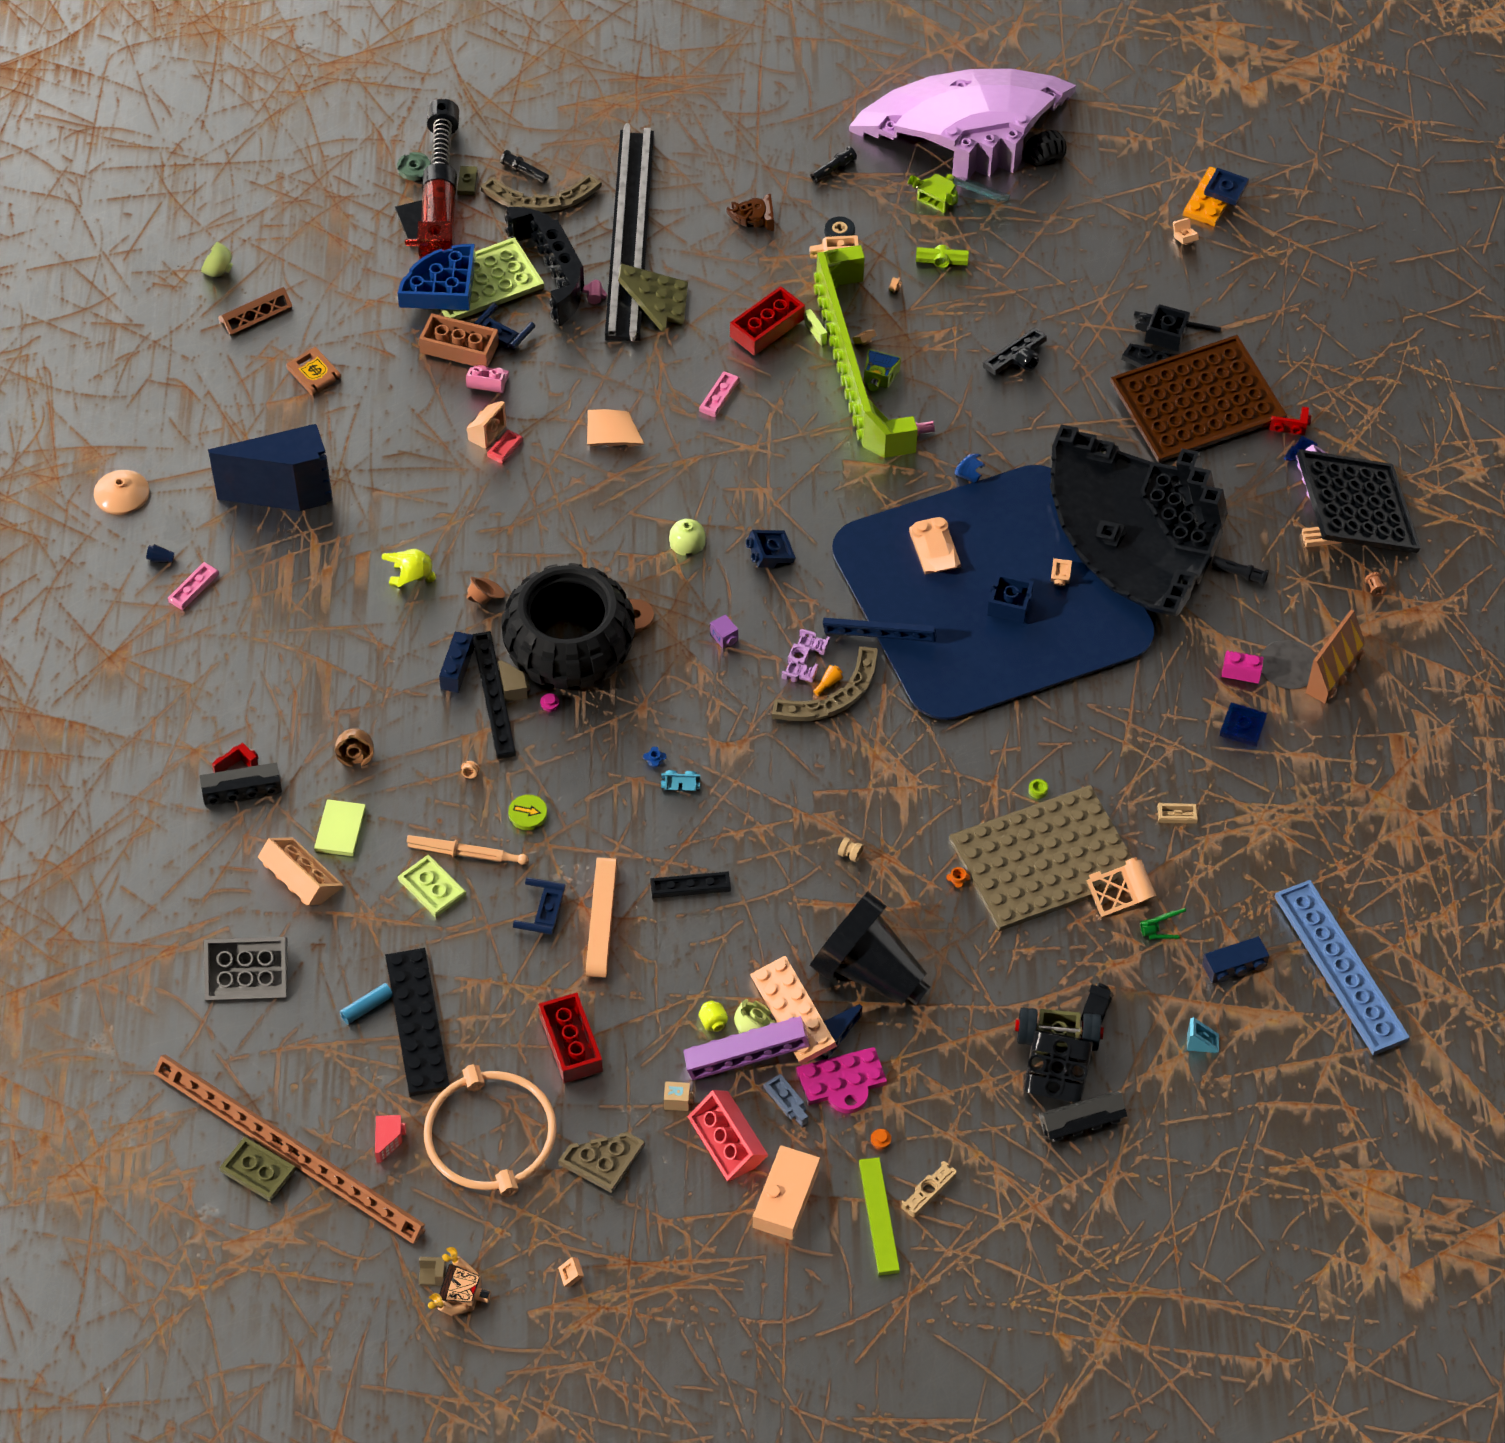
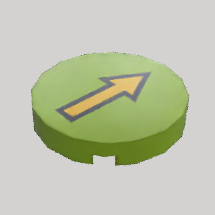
M522 795L511 802L508 816L516 828L533 830L535 827L544 824L547 819V807L540 797Z

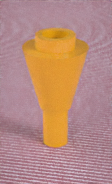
M829 665L820 684L813 693L819 696L826 688L843 679L842 670L836 665Z

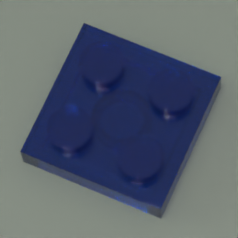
M1231 702L1219 736L1257 747L1268 713Z

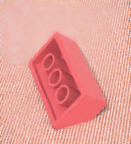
M712 1090L687 1116L727 1181H732L756 1169L768 1156L728 1091Z

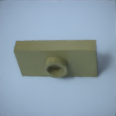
M460 166L457 195H475L478 172L476 166Z

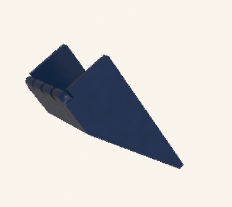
M312 424L208 449L217 500L295 511L327 505L326 502L332 501L333 497L327 456L324 454L326 452L317 425Z

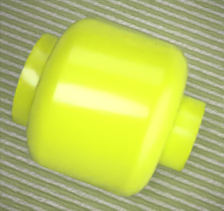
M708 1001L701 1006L699 1017L704 1028L714 1032L723 1030L728 1022V1016L723 1005L719 1002Z

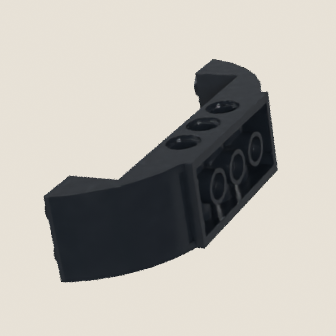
M506 207L504 218L507 227H505L507 236L515 237L518 242L532 238L533 243H537L539 254L544 256V263L546 267L549 266L552 278L556 279L558 289L551 291L549 304L552 308L550 311L551 319L556 321L559 327L567 322L579 307L581 291L584 287L583 265L558 219L554 220L547 214L530 208Z

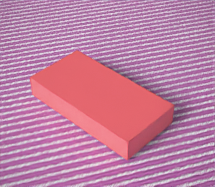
M507 429L487 452V457L503 464L523 441V437Z

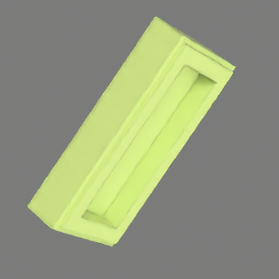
M811 309L806 310L805 325L821 346L826 345V329Z

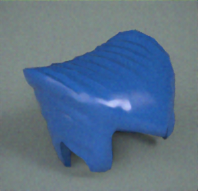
M969 454L956 467L955 475L976 483L982 476L976 472V469L978 467H985V464L977 459L981 455Z

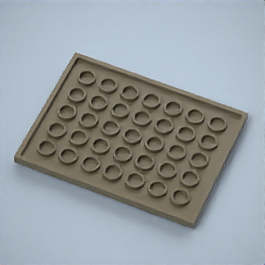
M1091 785L949 835L952 846L965 870L970 875L971 881L999 931L1093 898L1086 881L1090 879L1089 875L1098 871L1104 874L1127 865L1125 861L1132 858ZM1121 872L1114 874L1110 882L1121 886L1124 880ZM1100 880L1093 882L1095 890L1103 893L1107 883ZM1109 885L1106 893L1118 888Z

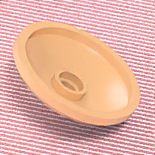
M117 470L106 474L97 482L94 489V498L97 505L103 511L115 515L129 514L138 510L146 503L149 497L147 480L141 474L131 470Z

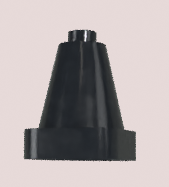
M867 891L822 946L809 966L827 980L836 972L901 1005L906 999L917 1005L931 987L922 980L927 972L881 917L887 906Z

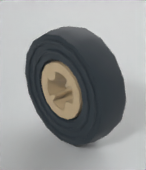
M833 217L826 222L824 233L826 237L855 235V225L846 217Z

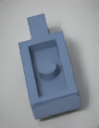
M781 1074L763 1084L766 1092L791 1120L795 1118L801 1127L808 1123L804 1101Z

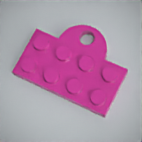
M875 1047L796 1067V1072L808 1105L828 1101L835 1110L841 1113L849 1114L861 1110L867 1103L868 1090L887 1085V1080ZM847 1099H854L857 1103L855 1105H847L845 1101Z

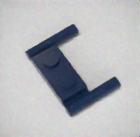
M492 303L474 324L498 329L499 344L514 350L535 328V324L530 322L518 333L489 318L498 308L496 303Z
M526 877L525 885L544 888L535 922L529 923L514 920L513 928L552 935L566 884Z

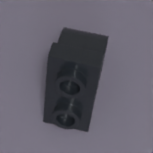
M1097 983V986L1092 984L1090 987V993L1081 1016V1021H1083L1085 1013L1101 1015L1102 1025L1114 995L1110 991L1109 986Z

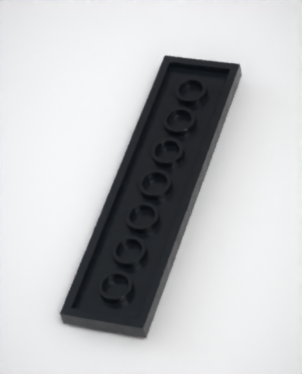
M425 948L385 954L409 1097L441 1092L449 1086V1079Z

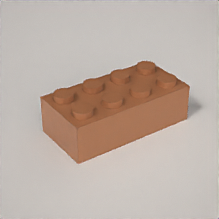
M432 313L419 337L420 353L471 366L484 365L488 367L499 345L498 329Z

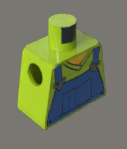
M869 349L864 370V382L868 383V388L872 391L878 390L879 386L888 388L900 371L901 357Z

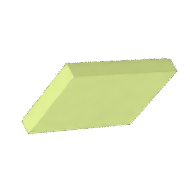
M327 799L314 847L315 852L353 857L366 809L365 804Z
M429 854L398 876V880L435 918L466 896V891Z

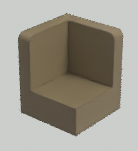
M419 1257V1285L442 1286L446 1274V1262L443 1258Z

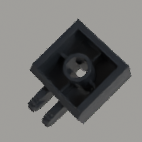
M1159 304L1156 305L1153 315L1140 313L1138 316L1139 321L1135 323V327L1137 330L1146 332L1145 343L1179 351L1188 328L1190 312Z

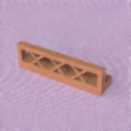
M282 287L218 316L220 323L224 322L229 335L293 305L285 288ZM283 295L287 305L283 307L275 305L277 297ZM264 303L271 306L268 314L259 312L261 305ZM247 311L256 313L253 321L244 319ZM232 318L240 320L238 328L232 330L228 320Z

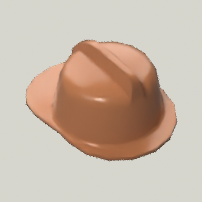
M470 578L471 584L467 590L468 600L485 605L493 598L501 599L505 597L504 590L494 581L485 578Z

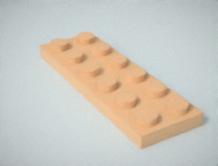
M786 956L750 974L777 1023L788 1020L791 1017H802L806 1026L810 1047L793 1051L800 1065L837 1047Z

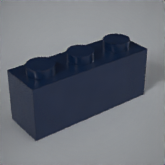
M454 632L439 675L441 690L459 693L474 651L472 634Z
M1258 936L1204 954L1202 965L1213 984L1225 982L1234 976H1243L1253 970L1263 969L1267 966L1269 954Z

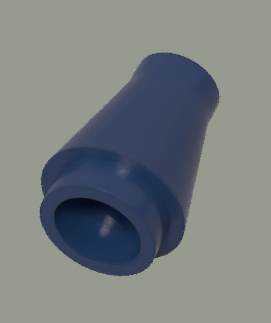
M156 544L149 545L146 559L150 560V562L173 563L175 552Z

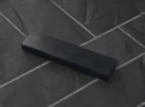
M729 871L650 878L652 899L731 892Z

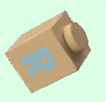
M665 1081L664 1110L689 1111V1103L693 1104L694 1091H690V1083Z

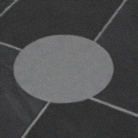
M1281 640L1268 645L1262 651L1260 657L1262 656L1264 659L1261 672L1269 682L1286 689H1299L1308 685L1313 660L1316 657V654L1309 647L1300 642Z

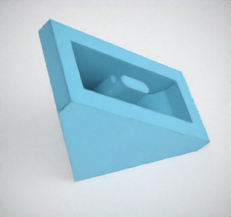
M1190 1018L1187 1032V1051L1219 1052V1034L1196 1018Z

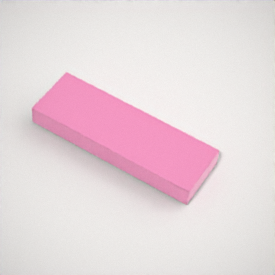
M723 371L699 407V412L716 418L739 383L740 377Z
M203 562L168 597V602L183 611L219 575V571Z

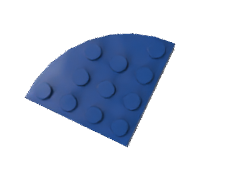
M459 244L452 246L451 249H439L413 264L409 269V273L403 277L398 289L399 308L469 310L476 261L475 244Z

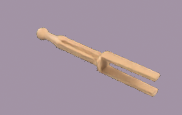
M411 835L407 837L409 848L452 855V858L460 855L497 862L512 861L518 862L521 865H526L529 862V858L525 854L514 855L503 850L460 844L457 840L447 841Z

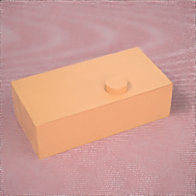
M780 1145L753 1214V1228L793 1240L820 1169V1157Z

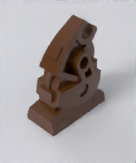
M771 194L765 195L763 199L752 198L740 204L732 202V209L726 208L727 214L740 225L745 227L748 224L754 225V227L765 225L767 230L774 231Z

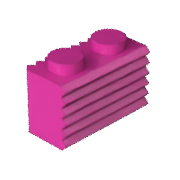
M1227 650L1221 677L1259 684L1264 658L1262 656L1229 652Z

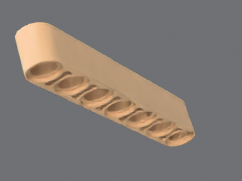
M597 857L586 977H607L617 858Z

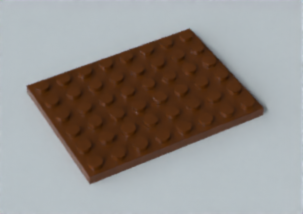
M1238 335L1112 376L1110 379L1112 386L1158 463L1178 457L1182 448L1195 451L1268 426L1272 416L1287 417V414Z

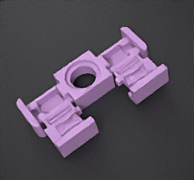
M800 629L799 636L801 637L798 644H793L788 656L789 664L786 671H782V678L785 680L790 678L792 682H797L799 676V679L812 683L818 671V664L815 663L813 668H809L805 664L810 650L811 652L817 651L819 654L825 655L830 643V637L827 636L826 640L816 637L815 632ZM802 653L804 656L802 658H796L794 657V654Z

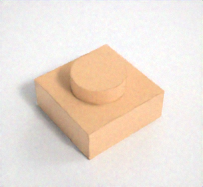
M871 329L861 332L852 337L855 344L862 343V345H866L872 342L871 339L877 335L875 330Z
M571 1257L558 1267L563 1284L566 1287H571L584 1277L579 1259L576 1257Z

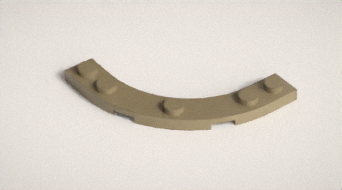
M588 174L572 187L559 192V195L550 197L549 194L534 195L533 197L524 196V193L510 189L493 177L480 187L483 193L507 207H525L543 213L565 209L582 202L600 189L602 183Z
M859 646L856 668L849 679V683L844 688H840L835 693L829 695L827 699L821 701L818 699L811 701L774 699L772 719L813 721L831 717L848 709L863 696L872 682L876 668L878 648Z

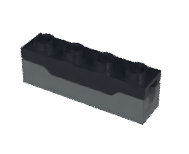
M277 762L200 775L204 805H214L220 802L255 798L262 795H274L282 792Z
M1118 1091L1039 1113L1044 1137L1052 1139V1142L1063 1140L1064 1136L1071 1134V1136L1084 1133L1083 1130L1088 1128L1091 1130L1100 1129L1104 1123L1116 1124L1122 1122L1121 1118L1128 1116L1122 1093Z

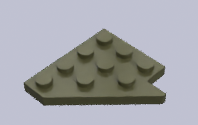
M621 263L618 282L662 332L666 329L667 321L682 325L685 316L688 282Z

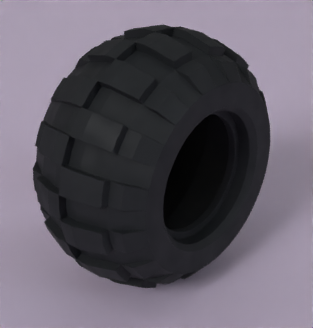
M569 563V565L558 566L557 564L550 565L540 573L534 572L522 580L521 585L512 591L502 615L503 642L516 667L520 671L529 674L534 682L541 685L552 684L556 689H568V687L574 686L585 688L592 686L595 680H604L615 673L617 666L620 663L623 664L626 660L635 636L634 610L622 587L616 581L608 578L606 573L593 567L585 568L577 563ZM563 619L582 620L591 624L596 629L585 636L574 639H559L542 633L548 625Z

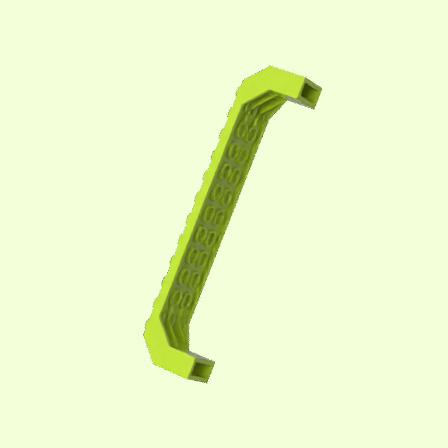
M857 245L817 253V271L814 273L816 283L813 285L814 293L818 295V307L822 308V320L826 321L825 329L827 334L829 333L830 347L833 346L834 348L833 358L837 360V371L842 375L840 376L841 385L845 386V399H849L848 408L849 412L853 413V426H857V439L861 440L864 448L883 458L916 453L918 429L914 416L888 420L867 397L836 294V289L839 285L864 281L865 257L862 247Z

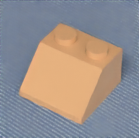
M500 401L490 404L483 411L479 412L477 418L469 423L467 427L469 441L484 449L494 441L506 427L505 402Z

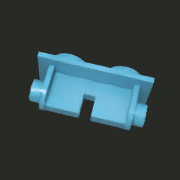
M668 770L666 773H661L662 779H665V781H661V788H665V790L679 791V784H682V791L700 790V782H696V780H700V774H697L695 771H685V774H677V771Z

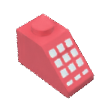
M401 1115L376 1116L375 1156L377 1163H381L402 1144V1135H406V1123H402Z

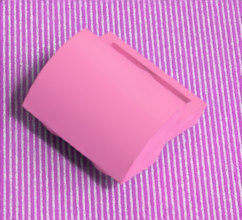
M484 365L470 367L466 374V386L471 389L504 393L505 384L509 378V371L502 368H488Z

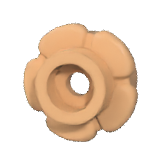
M892 277L888 290L892 291L893 294L895 291L899 292L902 285V282L899 281L900 277Z
M467 761L461 765L462 775L469 779L475 778L478 775V771H480L479 765L474 761Z

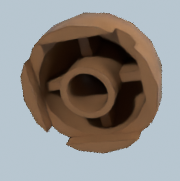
M357 728L348 729L341 733L336 740L335 753L337 760L346 766L353 767L352 763H361V766H364L373 757L374 744L371 736L364 730Z

